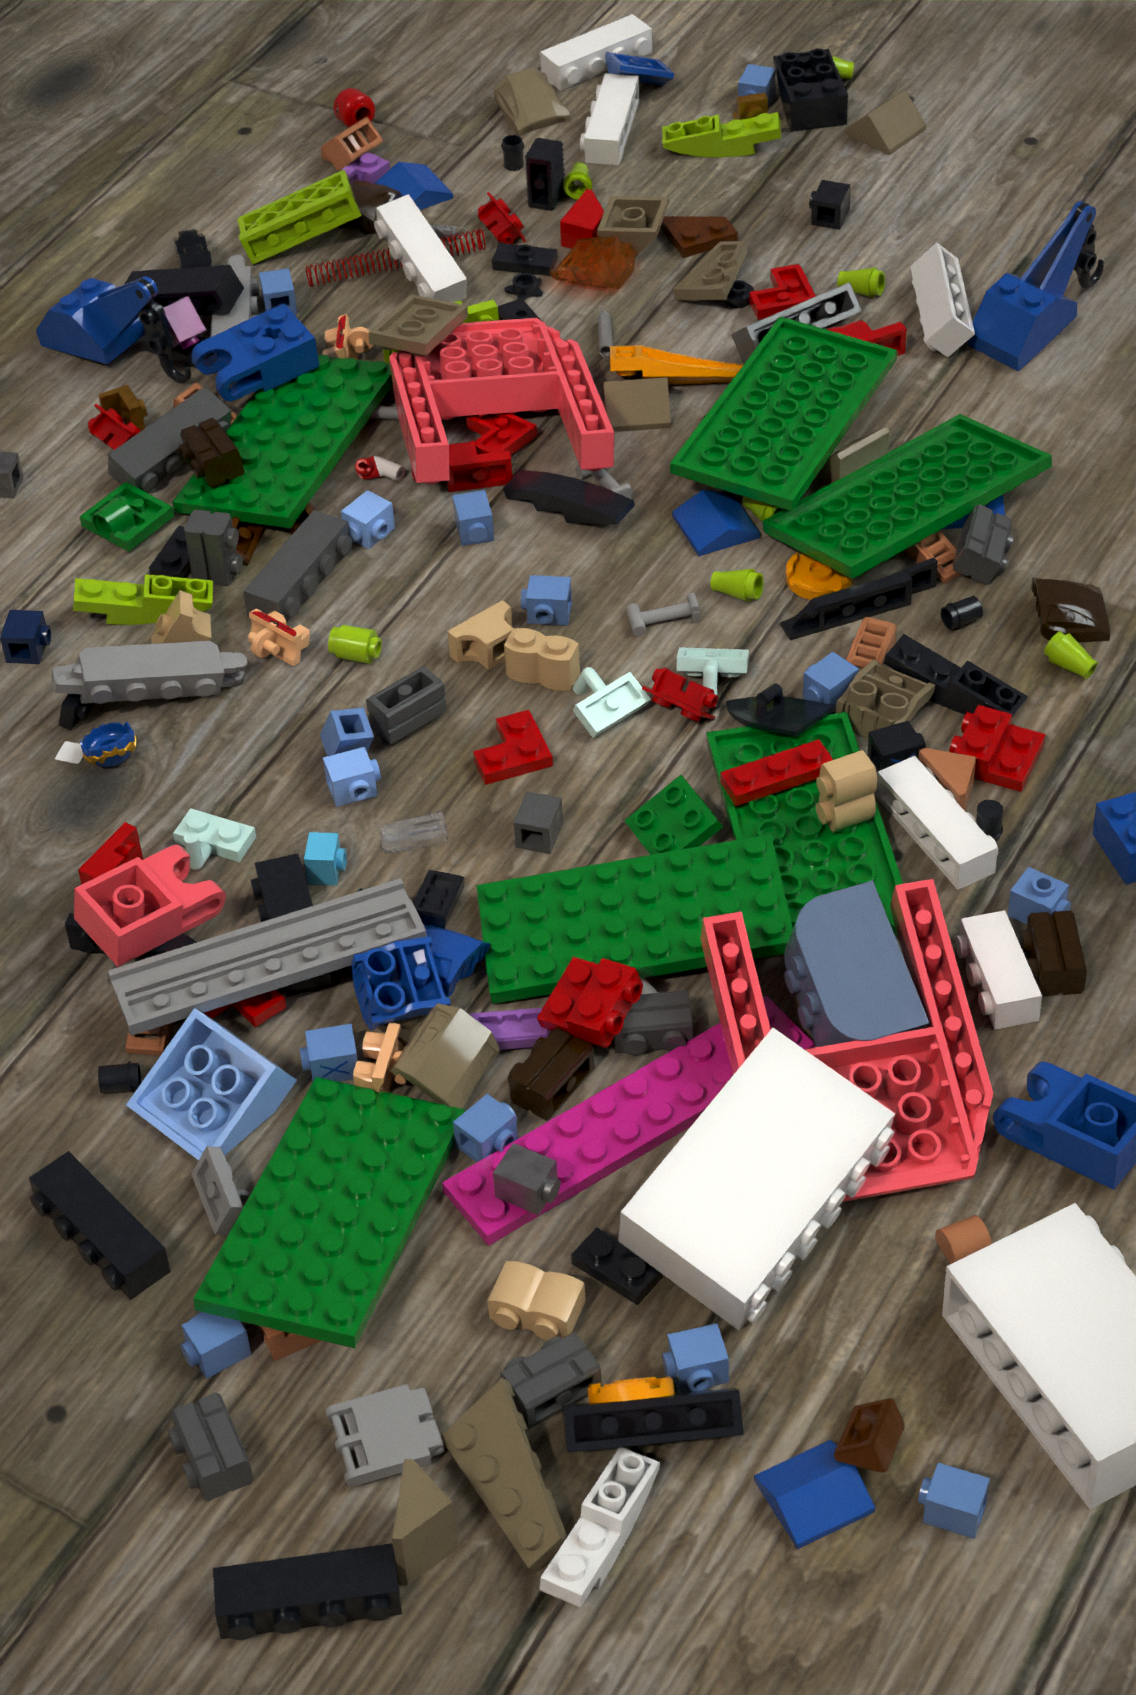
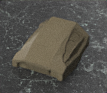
M529 68L508 74L494 88V99L498 103L507 124L518 136H523L524 133L557 123L570 122V114L567 108L560 101L555 90L548 82L547 75L541 71Z
M873 659L855 675L847 690L837 700L835 713L847 712L853 732L868 739L870 731L908 720L910 722L918 710L930 700L935 690V684L930 682L928 684L885 667Z
M437 1003L406 1044L390 1072L396 1076L400 1074L439 1104L462 1109L493 1058L499 1053L500 1048L492 1031L464 1010Z

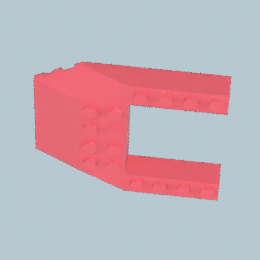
M538 318L461 323L428 355L414 356L410 352L399 350L398 352H393L389 357L398 419L416 483L437 484L440 481L450 480L449 443L441 420H449L457 416L479 415V417H483L485 414H515L522 411L543 413L549 409H558L580 469L600 471L603 468L614 467V430L579 344L572 339L564 341L560 338L559 331L546 326Z
M933 879L895 885L890 903L904 960L929 1020L928 1027L896 1033L872 1041L856 1040L804 1049L895 1113L891 1126L895 1133L888 1143L890 1147L889 1152L877 1167L872 1164L868 1167L863 1175L866 1177V1180L853 1198L846 1195L842 1202L967 1180L975 1176L993 1090ZM742 911L703 918L700 937L733 1075L771 1030Z

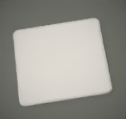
M65 741L55 760L79 764L83 758L81 745Z

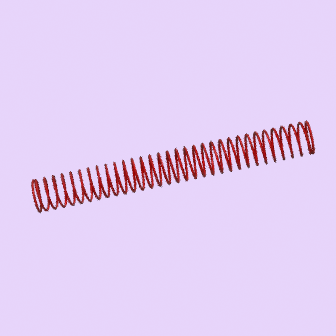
M478 229L477 233L475 230H472V233L467 231L466 235L462 232L460 236L456 233L460 239L463 255L465 250L462 234L466 238L468 253L470 254V246L467 240V233L471 236L473 251L476 252L473 231L477 236L479 251H481V247L485 251L486 243L482 229ZM480 232L482 233V236H483L484 248H483V245H482V242H481ZM450 235L449 238L445 236L449 241L450 252L452 257H454V253L451 245V236L455 241L456 253L459 256L456 235L455 238L453 235ZM444 237V240H443L442 238H441V240H442V242H443V244H444V246H445V248H446V245H445V237ZM383 249V252H382V253H381L380 250H378V251H377V255H376V253H375L374 251H372L371 255L367 252V253H366V258H365L364 254H361V255H360V258H359L358 255H355V258H354V259H353L352 256H350V257H349V261H348V259H347L346 257H344L343 262H342V260L339 258V259H338V264H337V262H336L334 259H333V261H332V265H331V263H330L329 261H327L326 265H325L324 262H322V263L324 264V266H325L329 283H331V281H330V276H329V273H328V262H329V264H330V266H331V268H332L333 277H334V281H335V282H336V277H335V273H334L333 262L336 263V266H337V268H338L339 278H340V281H342L341 273H340V270H339V260L341 261V263H342V265H343L344 274H345L346 280H347L348 278H347V273H346V270H345V259L347 260V263H348L349 269H350V275H351V278L353 279V274H352L351 265H350V258H352V260H353V262H354L356 275H357V277H359L358 270H357V266H356V256H357V258L359 259V262H360L362 275L364 276V270H363L362 261H361V257H362V255H363V257H364V259H365V262H366V267H367L368 275H370L369 266H368V263H367V254H368V255L370 256V259H371V262H372L373 272H374V274H375L376 272H375V267H374V263H373V253H374L375 256H376V259H377V264H378L379 272L381 273V267H380V263H379V260H378V252H380V254H381V256H382L384 269H385V271H387L386 263H385V260H384V250H385L386 253H387L388 260H389V266H390V269L392 270V264H391V260H390V256H389V251H390V250L388 249V252H387L386 249ZM394 259L396 269H398L397 260ZM318 263L315 264V268L312 264L310 265V268L306 265V275L309 286L311 288L314 287L311 276V266L313 267L316 275L317 285L319 286V280L317 276V265L322 275L323 284L325 285V280L322 272V263L321 268Z

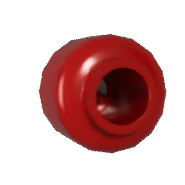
M348 88L340 92L333 106L337 119L348 128L366 117L372 122L376 111L372 99L357 88Z

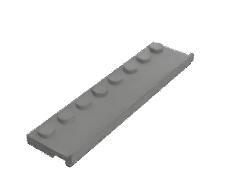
M400 878L108 970V976L132 1036L188 1018L194 1008L204 1013L350 966L353 956L356 954L365 953L373 948H380L395 941L427 937V933L412 900L407 896L403 881Z

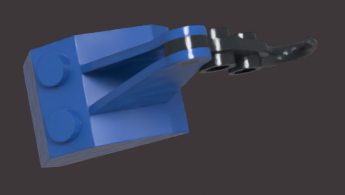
M1078 201L1023 276L1005 273L986 291L972 322L975 334L968 340L969 347L1019 372L1077 317V302L1063 296L1072 271L1074 270L1078 275L1079 285L1084 289H1088L1098 282L1104 269V261L1100 259L1096 270L1090 276V270L1094 267L1097 260V255L1095 254L1097 233L1092 224L1096 215L1095 207Z
M147 276L115 287L112 283L95 278L84 280L78 288L69 295L62 297L60 302L49 309L36 329L41 346L104 364H109L146 334L148 348L158 355L160 365L168 377L178 383H186L191 378L190 367L186 366L184 368V374L178 372L174 367L171 358L173 337L168 330L165 320V310L158 302L154 301L158 294V287Z

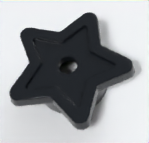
M530 273L516 275L512 280L513 284L504 288L506 293L516 295L517 299L522 298L526 300L529 297H541L543 295V291L539 288L542 279L536 278V276Z

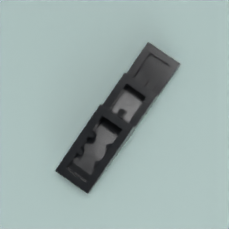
M520 470L502 488L507 499L532 500L536 511L562 512L566 523L618 524L635 506L632 499L605 487L549 472Z

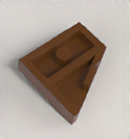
M664 216L660 226L661 230L683 258L710 251L719 242L738 241V232L726 217Z

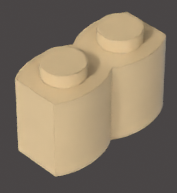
M515 628L504 644L506 675L509 678L521 683H540L542 686L556 691H571L573 689V685L580 675L579 644L576 641L563 636H545L538 631L528 628Z
M861 750L822 764L820 777H817L816 780L820 793L819 803L816 804V812L821 823L827 824L832 832H836L874 818L876 812L874 792L877 788V773L874 764L866 753Z
M506 1261L487 1300L489 1317L498 1326L507 1330L529 1329L539 1338L547 1341L557 1336L564 1338L572 1333L585 1304V1285L581 1280L567 1274L544 1272L526 1263Z

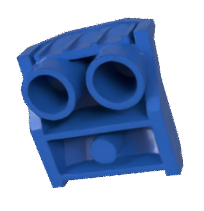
M424 925L427 936H431L434 962L444 994L448 997L454 993L456 983L460 979L462 980L464 977H469L474 973L476 963L485 958V954L490 948V943L474 939L457 931L439 928L434 925Z
M431 936L395 941L383 947L373 948L368 952L353 956L351 962L353 985L363 1021L370 1030H375L379 1025L427 1015L437 1003L451 1005L449 997H446L434 962Z

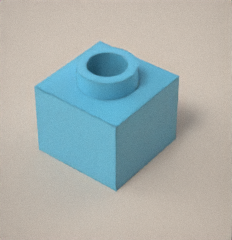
M309 832L304 856L307 883L309 885H337L339 872L345 871L347 851L345 848H340L338 833Z

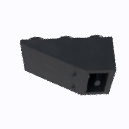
M817 48L808 52H786L782 55L773 56L783 111L791 132L847 125L848 93L829 49Z

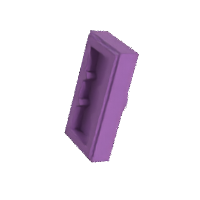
M542 1008L470 1013V1016L492 1031L500 1050L531 1048L540 1037L546 1038L550 1034V1030L541 1027L537 1020Z

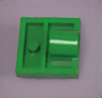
M124 482L79 517L82 527L129 552L174 517V511L171 505L128 482Z
M681 774L624 820L650 855L699 847L723 828L717 817Z

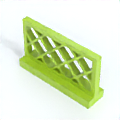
M345 169L237 218L241 233L239 234V239L252 265L362 216Z

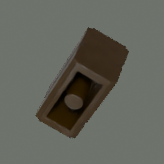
M210 418L200 422L198 427L193 425L181 430L180 436L183 444L179 445V451L184 462H190L196 479L203 478L207 485L213 488L225 483L226 479L230 481L243 475L245 471L239 450L216 419Z
M1071 910L1054 911L1052 914H1049V912L1031 913L1027 919V928L1020 931V943L1022 951L1029 952L1030 954L1027 962L1042 996L1059 995V993H1063V995L1081 994L1085 990L1087 969L1074 913Z
M559 1027L554 1028L546 1038L540 1037L535 1042L531 1055L523 1064L518 1062L512 1067L508 1075L510 1099L517 1106L527 1111L531 1110L532 1114L545 1121L550 1120L595 1068L594 1048L591 1044L578 1037L573 1038L572 1034Z

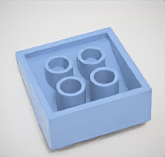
M194 1008L126 1106L197 1160L200 1159L206 1146L221 1147L225 1156L275 1113L297 1079L221 1024Z

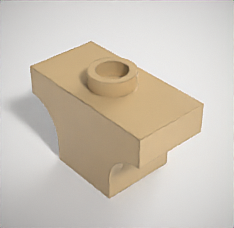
M179 590L166 614H161L158 617L155 632L151 637V644L210 641V614L195 609L193 607L192 594Z
M502 600L448 630L450 657L457 663L463 661L479 662L488 670L504 662V644L514 629L512 627L511 607Z

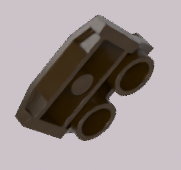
M349 180L362 216L338 226V228H347L354 224L359 226V230L362 233L374 234L376 233L374 222L377 221L376 207L402 197L401 192L385 185L362 180Z
M1032 577L1031 589L1033 595L1036 596V611L1038 612V617H1040V632L1045 639L1051 640L1056 633L1061 631L1065 635L1070 633L1078 643L1110 641L1107 612L1099 587L1068 580Z

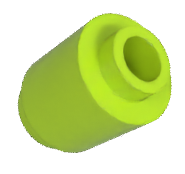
M350 625L334 626L328 639V651L330 654H335L338 659L371 664L374 658L379 657L382 648V640L378 638L376 630Z

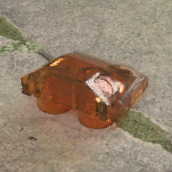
M618 236L578 239L573 249L556 268L550 271L553 279L561 282L620 289L634 272L636 253L631 243H621Z

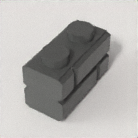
M980 504L975 506L963 524L952 566L953 570L965 576L971 575V579L984 585L989 584L995 575L1001 576L1009 559L1004 554L1008 552L1014 536L1009 534L1012 524L1011 519L999 513L993 514V510Z
M194 510L184 528L192 578L212 580L213 585L228 587L232 584L235 575L240 574L243 564L242 555L237 554L236 551L239 538L238 529L233 528L231 516L228 513L214 512L210 514V511Z
M422 666L410 675L401 678L367 698L366 704L371 729L387 744L391 745L445 713L447 708L444 698L445 688L442 680L425 666Z
M688 990L641 994L638 1002L633 1004L627 1013L622 1030L613 1038L615 1053L639 1055L649 1050L665 1049L672 1051L678 1046H686V1042L693 1039V1021Z
M576 1332L564 1338L557 1336L549 1339L540 1351L527 1358L519 1356L512 1359L505 1366L504 1370L500 1372V1377L510 1381L515 1393L512 1398L517 1411L523 1415L527 1428L562 1410V1405H572L587 1397V1387H589V1384L601 1383L602 1387L600 1365L590 1351H587L585 1344Z
M216 1392L198 1399L195 1404L190 1402L173 1409L171 1416L174 1428L167 1431L176 1455L184 1452L188 1462L182 1464V1468L190 1489L199 1487L203 1499L210 1501L227 1494L228 1490L235 1491L252 1483L254 1479L249 1459L220 1394Z

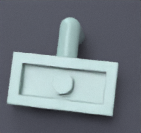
M679 647L676 671H685V674L689 676L703 675V686L713 689L714 694L717 695V672H720V675L723 677H738L741 673H747L749 650Z
M586 667L573 685V691L577 695H583L590 687L594 694L576 704L572 711L594 738L645 707L651 699L631 672L606 686L593 668Z
M191 808L173 832L175 843L185 846L186 852L190 855V868L193 870L201 869L211 854L240 862L256 839L255 827Z

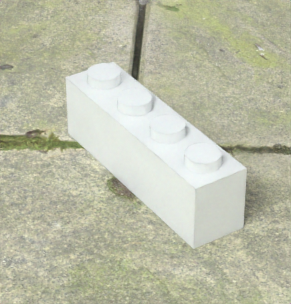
M633 14L541 51V72L547 75L549 83L559 91H562L608 72L605 59L606 52L639 57L651 54L652 28Z
M605 74L602 85H597L596 101L591 103V117L586 118V133H582L580 138V150L585 151V163L620 165L639 104V76Z
M409 194L376 207L377 221L374 222L375 230L381 239L384 238L387 241L392 257L395 260L399 259L403 265L407 279L414 281L419 296L448 302L466 299L467 278Z
M935 243L910 268L913 278L912 284L917 297L916 303L921 316L920 322L924 331V342L931 350H938L948 358L969 340L975 332L958 258L938 243Z
M913 756L878 771L876 797L957 890L995 873L998 847L995 840L991 836H987L980 829L974 817L962 809L950 790L943 788L929 767H925L916 756Z

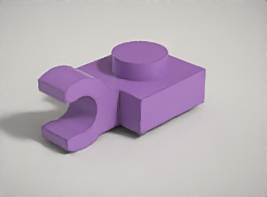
M367 152L342 170L345 169L349 180H362L374 183L390 170V162Z

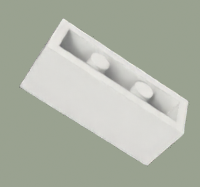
M1003 910L961 919L960 933L955 936V948L958 957L965 958L967 963L966 972L970 986L977 987L979 1007L983 1016H989L994 1030L1039 1021L1042 994L1006 911Z

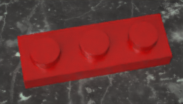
M818 739L720 772V783L734 805L738 806L815 780L817 777H820L821 765L833 759Z

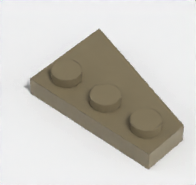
M719 242L673 289L676 300H690V302L726 300L748 252L745 242Z

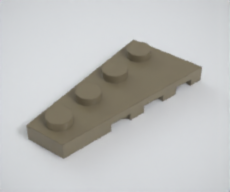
M501 1378L441 1435V1439L526 1566L537 1572L558 1552L566 1540L567 1534L551 1491L546 1489L539 1471L542 1467L537 1453L532 1451L525 1431L528 1429L523 1415L517 1411L512 1398L515 1395L510 1381Z

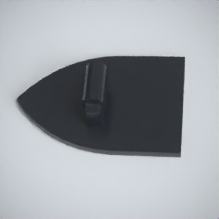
M776 683L757 694L756 697L726 701L727 711L736 721L752 728L795 737L835 711V705L784 697L781 686Z

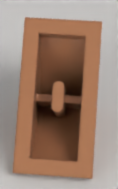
M929 748L919 750L918 760L925 767H929L932 770L936 780L945 790L948 789L952 792L956 802L966 812L974 785L976 757Z

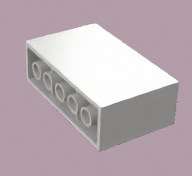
M772 1028L623 1208L620 1214L618 1241L739 1331L747 1320L753 1324L760 1317L768 1304L764 1300L772 1289L779 1292L793 1272L790 1270V1267L796 1258L799 1257L804 1260L817 1243V1239L814 1237L822 1225L828 1229L835 1222L842 1210L839 1205L846 1195L853 1198L866 1180V1177L863 1175L871 1164L877 1167L886 1157L890 1150L888 1143L895 1133L891 1129L895 1113L775 1028Z
M1074 1203L946 1266L942 1316L1088 1508L1092 1509L1136 1486V1276L1125 1264L1120 1250L1116 1246H1110L1101 1235L1096 1221L1091 1216H1086L1077 1204Z

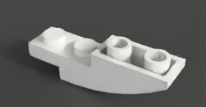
M619 1447L582 1503L581 1517L541 1576L540 1591L581 1608L593 1587L600 1588L634 1527L656 1478L660 1462Z

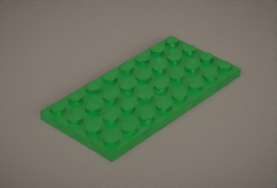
M779 317L670 462V473L792 511L897 361V350Z
M318 355L319 367L266 392L262 388L257 390L226 433L239 450L245 471L243 475L230 481L226 479L225 483L211 488L203 478L196 479L193 474L172 501L175 512L191 514L194 510L210 511V514L214 512L228 513L231 519L233 516H237L240 518L239 521L291 528L393 386L390 363L363 361L354 358L339 359L337 357Z
M958 414L840 480L803 498L792 511L783 509L762 521L763 531L853 579L874 566L889 560L890 557L906 548L914 546L915 543L931 534L939 532L940 529L956 520L964 518L965 515L972 512L975 506L979 504L985 506L1004 493L1012 491L1020 484L1037 477L1040 473L1052 467V455L962 414Z
M847 712L829 714L797 737L749 726L706 732V743L733 840L768 834L772 835L792 927H794L801 909L815 897L873 881L894 935H898L890 903L895 885L903 884L877 802L874 818L832 832L827 824L821 823L816 812V804L819 803L820 795L816 782L817 779L738 806L734 805L720 783V772L818 739L833 760L860 751Z
M771 834L476 885L483 941L490 943L485 959L492 1004L551 994L573 957L599 964L601 959L604 958L634 967L640 979L705 968L707 965L700 937L702 921L706 917L742 911L753 959L784 954L793 930Z
M315 1077L194 1296V1310L356 1348L455 1144L453 1122L465 1112V1109L383 1091L379 1093L370 1088Z

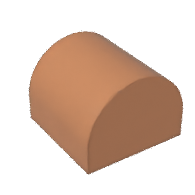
M977 1215L937 1229L935 1233V1241L950 1264L992 1244L990 1234L984 1222Z

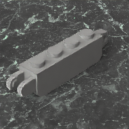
M236 254L230 256L227 260V265H231L244 289L229 314L212 315L211 337L259 315L257 297L259 296L258 278L252 277L251 266H246V260L243 255Z
M211 641L84 648L79 653L78 663L54 667L51 678L55 693L80 694L81 704H102L113 701H140L159 698L174 699L190 696L207 697L210 695H220L221 687L240 686L245 678L243 670H246L248 659L246 658L247 656H244V653L241 654L240 652L219 653L218 645Z

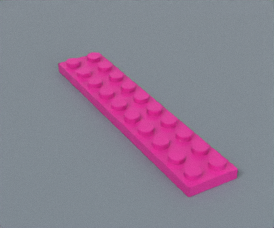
M765 996L763 1000L770 1029L775 1028L803 1049L815 1048V1044L768 996ZM721 1023L687 1041L686 1046H678L512 1142L557 1161V1178L561 1182L560 1189L554 1201L551 1203L547 1202L539 1215L495 1197L493 1172L512 1143L503 1147L502 1152L496 1151L442 1182L443 1193L489 1246L690 1128L733 1076Z

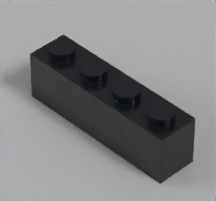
M231 265L132 271L125 282L126 284L147 276L156 283L158 294L154 301L158 302L163 308L188 296L198 315L229 314L244 289Z
M298 853L255 863L257 878L250 879L255 901L262 900L263 905L257 906L260 922L313 906ZM330 972L285 986L287 996L332 987Z
M69 1151L29 1177L33 1195L30 1196V1201L35 1210L42 1217L48 1214L53 1220L57 1232L65 1241L72 1239L77 1244V1249L84 1261L90 1266L96 1264L101 1269L102 1276L111 1289L114 1291L120 1289L132 1300L171 1272L165 1247Z
M736 1388L680 1393L631 1401L562 1405L565 1447L568 1453L744 1435L740 1393Z
M393 1543L213 1568L215 1617L221 1639L246 1640L256 1634L270 1632L289 1634L298 1631L300 1628L321 1625L331 1628L341 1626L349 1621L364 1619L382 1621L390 1616L402 1614Z

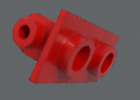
M488 191L486 194L491 201L478 208V219L490 230L499 243L512 244L517 237H520L525 243L526 239L520 231L524 228L522 222L515 213L509 216L511 211L503 199L500 198L496 201Z
M98 404L94 405L100 413L96 418H92L88 422L89 432L104 444L107 443L112 450L117 449L141 432L131 422L125 425L123 423L124 419L112 408L106 411Z
M666 667L663 669L657 668L654 671L652 681L655 683L652 688L642 687L643 690L653 694L651 701L667 708H671L672 704L682 708L680 714L697 722H700L702 717L715 720L716 716L707 713L709 708H714L718 702V695L714 694V690L690 680L684 692L682 689L687 678Z

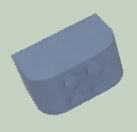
M873 881L815 897L801 909L785 948L784 961L787 971H785L784 975L788 990L791 994L796 993L800 1003L798 1007L800 1022L804 1029L809 1028L817 1047L856 1040L872 1041L892 1034L928 1027L929 1020Z

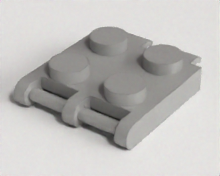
M408 1384L334 1404L325 1410L327 1420L333 1422L337 1436L334 1444L337 1453L343 1456L347 1469L344 1478L346 1485L349 1487L402 1473L404 1459H414L420 1467L431 1465V1456L444 1452V1445L436 1421L433 1420V1411L425 1388L410 1391ZM343 1419H345L349 1435L347 1436L341 1422ZM353 1451L355 1452L359 1468H355L351 1455Z

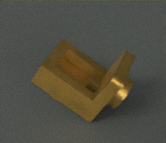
M765 92L738 96L737 112H733V120H743L768 113V98Z
M128 385L99 394L100 407L106 411L112 408L124 418L127 424L131 422L141 431L145 429L144 417H147L146 406L141 398L137 399Z

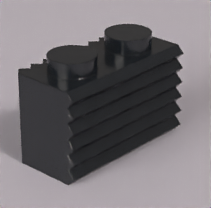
M536 138L531 148H529L527 155H525L527 200L530 208L553 211L565 192L563 189L565 176L563 173L565 170L563 168L565 165L563 163L564 149L562 148L564 144L561 141Z

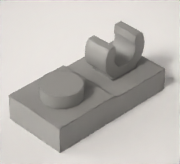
M206 1146L191 1175L214 1234L228 1235L250 1194L246 1190H236L232 1180V1169L226 1161L222 1148Z

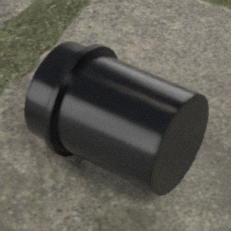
M508 135L502 140L501 149L503 150L504 168L509 171H518L524 167L523 149L525 146L522 137L518 135Z
M970 596L955 603H948L941 608L940 614L945 627L952 630L959 629L962 625L982 618L983 609L980 601L975 596Z
M984 800L977 806L976 823L987 836H991L997 842L1003 833V806L995 800Z
M128 1061L126 1064L99 1066L98 1081L100 1092L130 1091L133 1093L134 1090H137L141 1084L139 1062L131 1063V1061Z

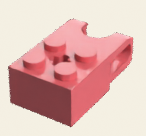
M173 845L143 860L137 857L74 888V919L113 963L119 967L218 915L223 909L226 893L212 880L196 884L183 883L182 881L187 878L190 870V855L180 845Z

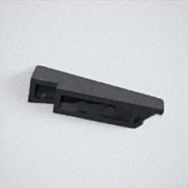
M934 557L915 563L883 578L812 598L797 615L780 622V626L791 641L862 620L864 617H872L911 605L912 594L936 587L938 561Z

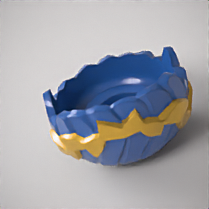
M115 722L101 724L98 728H93L79 742L83 757L87 763L100 767H113L123 763L135 751L136 735L128 722H125V724Z

